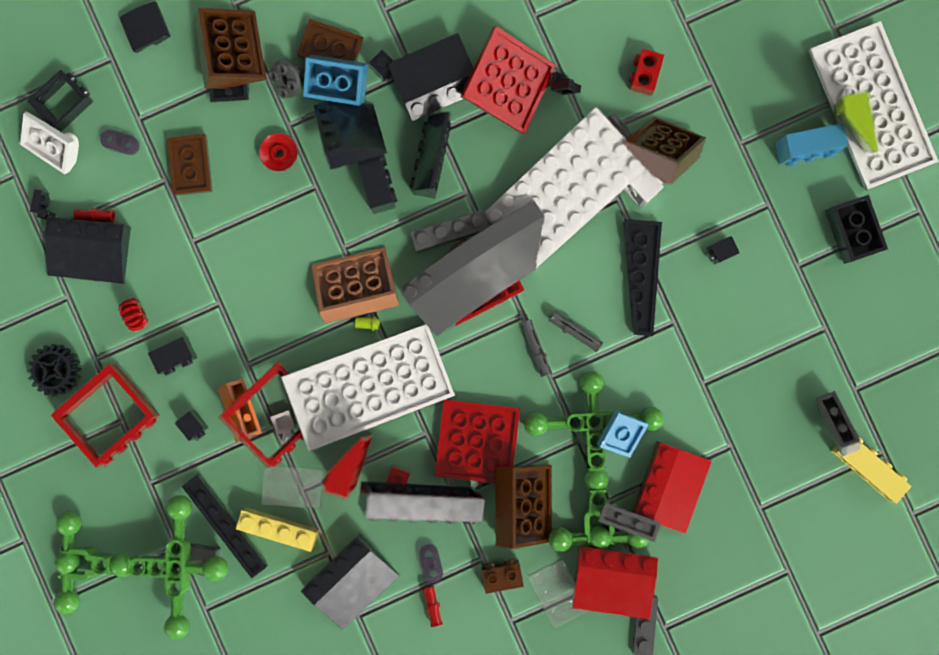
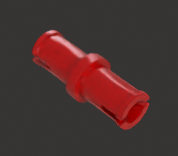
M91 208V210L75 209L73 217L76 220L114 222L116 217L113 210H98L97 208Z
M433 585L422 588L426 602L425 610H428L430 626L437 627L442 625L443 622L439 611L440 602H437Z

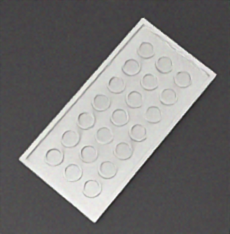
M881 21L808 50L838 124L842 123L839 115H835L834 104L837 103L836 100L843 96L869 91L879 152L866 153L844 125L848 141L847 147L865 190L939 162Z
M596 107L487 209L485 214L487 220L493 225L528 203L536 202L545 215L541 232V243L536 260L537 268L645 171L646 168L623 145L626 139Z
M427 324L281 377L308 451L455 396Z

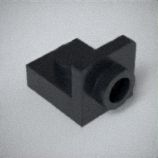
M557 71L552 74V91L561 95L581 92V85L575 83L573 79H569L566 75Z
M34 189L30 212L37 214V218L47 220V216L56 217L55 213L46 211L50 203L49 193Z

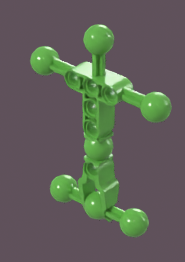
M588 371L580 379V387L587 394L588 413H572L567 417L546 418L541 412H532L524 420V428L532 436H540L547 429L568 428L576 432L585 431L586 462L589 467H586L588 471L585 474L584 481L589 494L587 510L583 512L584 533H571L564 527L555 528L549 534V545L552 549L559 552L568 550L571 545L584 544L585 547L590 545L592 548L603 550L609 545L614 547L616 543L628 542L633 548H643L650 540L626 531H615V527L607 525L608 529L600 525L590 529V516L596 515L599 517L604 502L608 503L604 492H607L605 488L609 482V477L604 467L606 461L605 449L599 445L592 446L590 439L595 435L600 439L609 418L614 412H599L598 393L604 387V379L597 371ZM647 407L641 414H628L649 424L646 429L647 431L658 430L664 421L663 413L656 407ZM592 416H596L599 420L598 424L594 427H591L589 424V419ZM573 417H577L580 421L579 425L575 428L570 426V420ZM594 455L600 456V462L597 465L591 464V458ZM596 494H601L602 501L598 504L593 503V497Z
M182 495L174 496L167 503V514L173 519V540L166 545V556L143 555L139 557L138 555L132 556L125 552L112 555L98 552V549L95 547L74 548L75 534L81 529L82 521L77 513L67 511L62 513L56 521V528L62 534V547L58 548L61 553L55 560L56 570L60 573L57 577L61 579V591L55 596L54 607L62 614H71L79 607L80 599L79 595L73 590V579L86 580L104 573L106 575L114 574L117 577L131 575L165 578V592L171 597V616L165 621L164 632L168 638L173 640L182 639L186 636L190 627L189 620L183 615V594L190 588V574H204L208 580L220 581L228 572V564L224 558L219 556H212L206 562H190L191 544L185 538V518L191 513L192 504L187 497ZM177 543L180 545V551L176 548ZM79 555L85 556V560L88 561V570L77 571L81 564ZM139 562L142 563L143 569L139 567ZM158 563L161 565V570L157 566ZM176 563L179 564L180 571L177 570ZM176 583H177V584L179 585V587H180V590H179V591H178V590L176 589V587H175V584H176Z

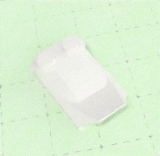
M27 111L23 113L20 145L63 174L70 172L77 161L78 138L70 132L61 133Z

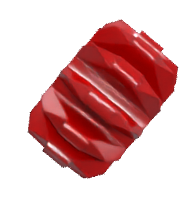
M127 299L119 304L120 316L129 330L133 332L139 331L148 325L147 315L137 299Z

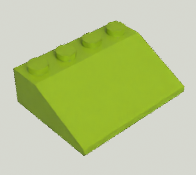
M869 91L843 96L836 100L837 103L834 104L835 115H839L842 123L866 153L879 152Z

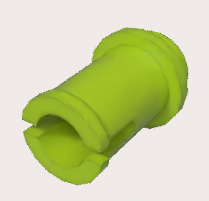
M357 316L355 328L372 329L375 332V330L380 328V319L376 318V316L373 318Z

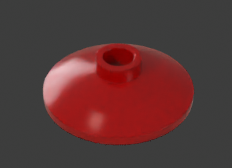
M277 133L264 139L259 149V155L264 166L272 171L281 172L294 165L298 156V150L295 142L289 136ZM278 151L283 152L281 157H277Z

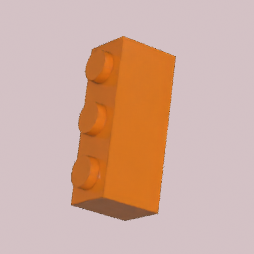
M243 378L217 388L224 410L247 390ZM249 399L230 417V420L248 438L261 434L262 431L251 399ZM233 434L235 442H239L240 440Z

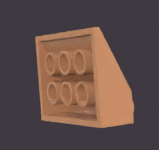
M386 247L312 265L319 312L325 324L399 306Z

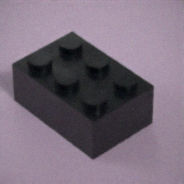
M385 155L357 162L372 212L377 214L396 208L395 203L398 202L394 188L389 186L393 184L389 170L384 168V166H388Z
M869 195L824 210L843 264L888 250Z

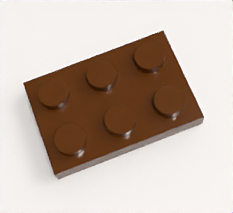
M309 19L297 55L304 59L311 55L357 61L364 38Z
M199 134L167 138L173 195L213 192L207 135Z

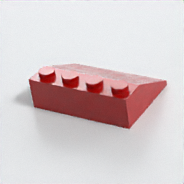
M369 433L361 438L328 473H325L322 485L325 486L324 492L346 499L356 489L373 434Z
M657 441L632 512L661 523V526L686 534L712 461Z
M580 547L577 550L572 609L650 619L657 580L658 557Z

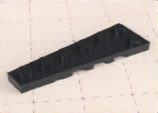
M624 219L623 226L633 335L653 336L662 222Z

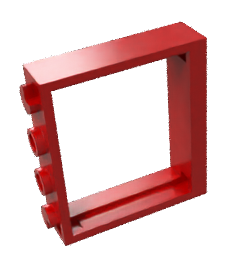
M279 362L274 364L218 416L266 468L277 466L283 460L281 456L286 452L288 454L296 448L297 445L295 443L299 439L304 440L301 429L299 428L273 455L267 458L230 420V417L276 374L281 380V377L290 374Z
M108 364L51 414V417L95 468L105 467L114 460L112 458L114 455L124 452L128 448L127 444L130 441L134 442L143 435L141 432L146 427L149 429L157 422L156 419L160 416L116 364ZM113 377L144 412L146 417L99 457L66 417Z

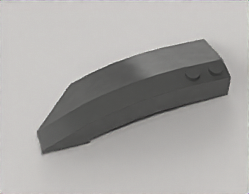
M535 201L528 203L458 246L399 290L411 308L435 335L439 336L475 309L533 271H536V260L540 248L545 215Z

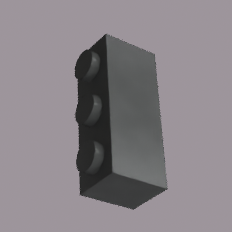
M833 391L817 397V408L841 456L843 457L861 450V441L836 392Z

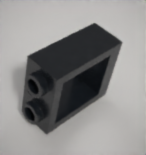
M62 70L58 71L27 100L50 126L60 132L93 103L88 97L91 95L88 90L83 86L79 87L76 84L78 80L70 72L66 74ZM67 82L80 95L81 99L60 119H57L44 103Z

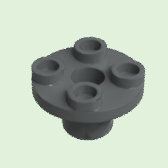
M285 60L276 61L268 74L278 89L280 97L293 98L297 96L301 90V82L305 78L304 69L298 64L292 66Z

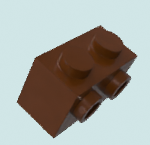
M514 558L504 560V563L496 564V562L485 563V566L481 567L485 593L524 587L519 560L515 561Z

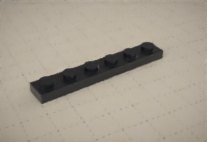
M199 474L181 486L251 579L268 566L243 531L236 529L237 523Z

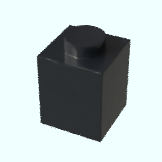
M381 50L369 62V66L385 82L392 75L387 63L394 60Z
M732 236L707 247V256L714 264L740 253Z
M195 410L187 412L175 422V425L188 441L194 439L198 441L206 434L204 431L208 429V426Z

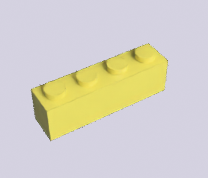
M860 437L861 450L843 457L835 445L831 452L887 501L897 504L912 487L906 482L908 479L899 472L895 473L892 470L893 466L889 462L879 459L877 457L878 453L874 449L864 446L862 444L864 441Z
M247 507L241 510L236 527L237 530L310 552L315 546L319 533L317 528Z

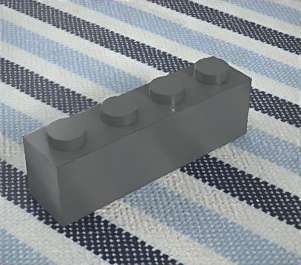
M481 210L410 233L416 252L420 253L475 236L488 228L489 223L485 211Z

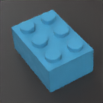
M317 55L307 57L303 97L360 106L365 102L368 63Z
M840 123L787 134L778 140L775 146L779 164H786L788 167L797 165L798 162L803 160L807 163L815 161L822 156L824 159L836 156L835 154L841 153L842 149L848 146L844 124Z

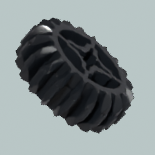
M52 344L50 347L45 345L43 350H36L38 355L31 356L34 362H28L32 366L31 369L27 370L28 373H32V376L28 379L34 380L31 386H38V392L44 391L45 395L51 394L52 396H57L58 393L64 395L66 391L72 390L71 385H77L74 379H80L81 377L77 374V371L82 370L80 367H77V364L81 361L74 360L77 355L76 353L71 354L70 348L65 349L64 345L57 346L56 344ZM56 354L59 356L53 362L46 361L51 355ZM56 378L63 379V381L56 386L50 384L51 381H54Z

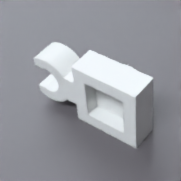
M290 410L271 416L276 434H283L282 444L287 441L288 437L294 434L291 430L296 428Z

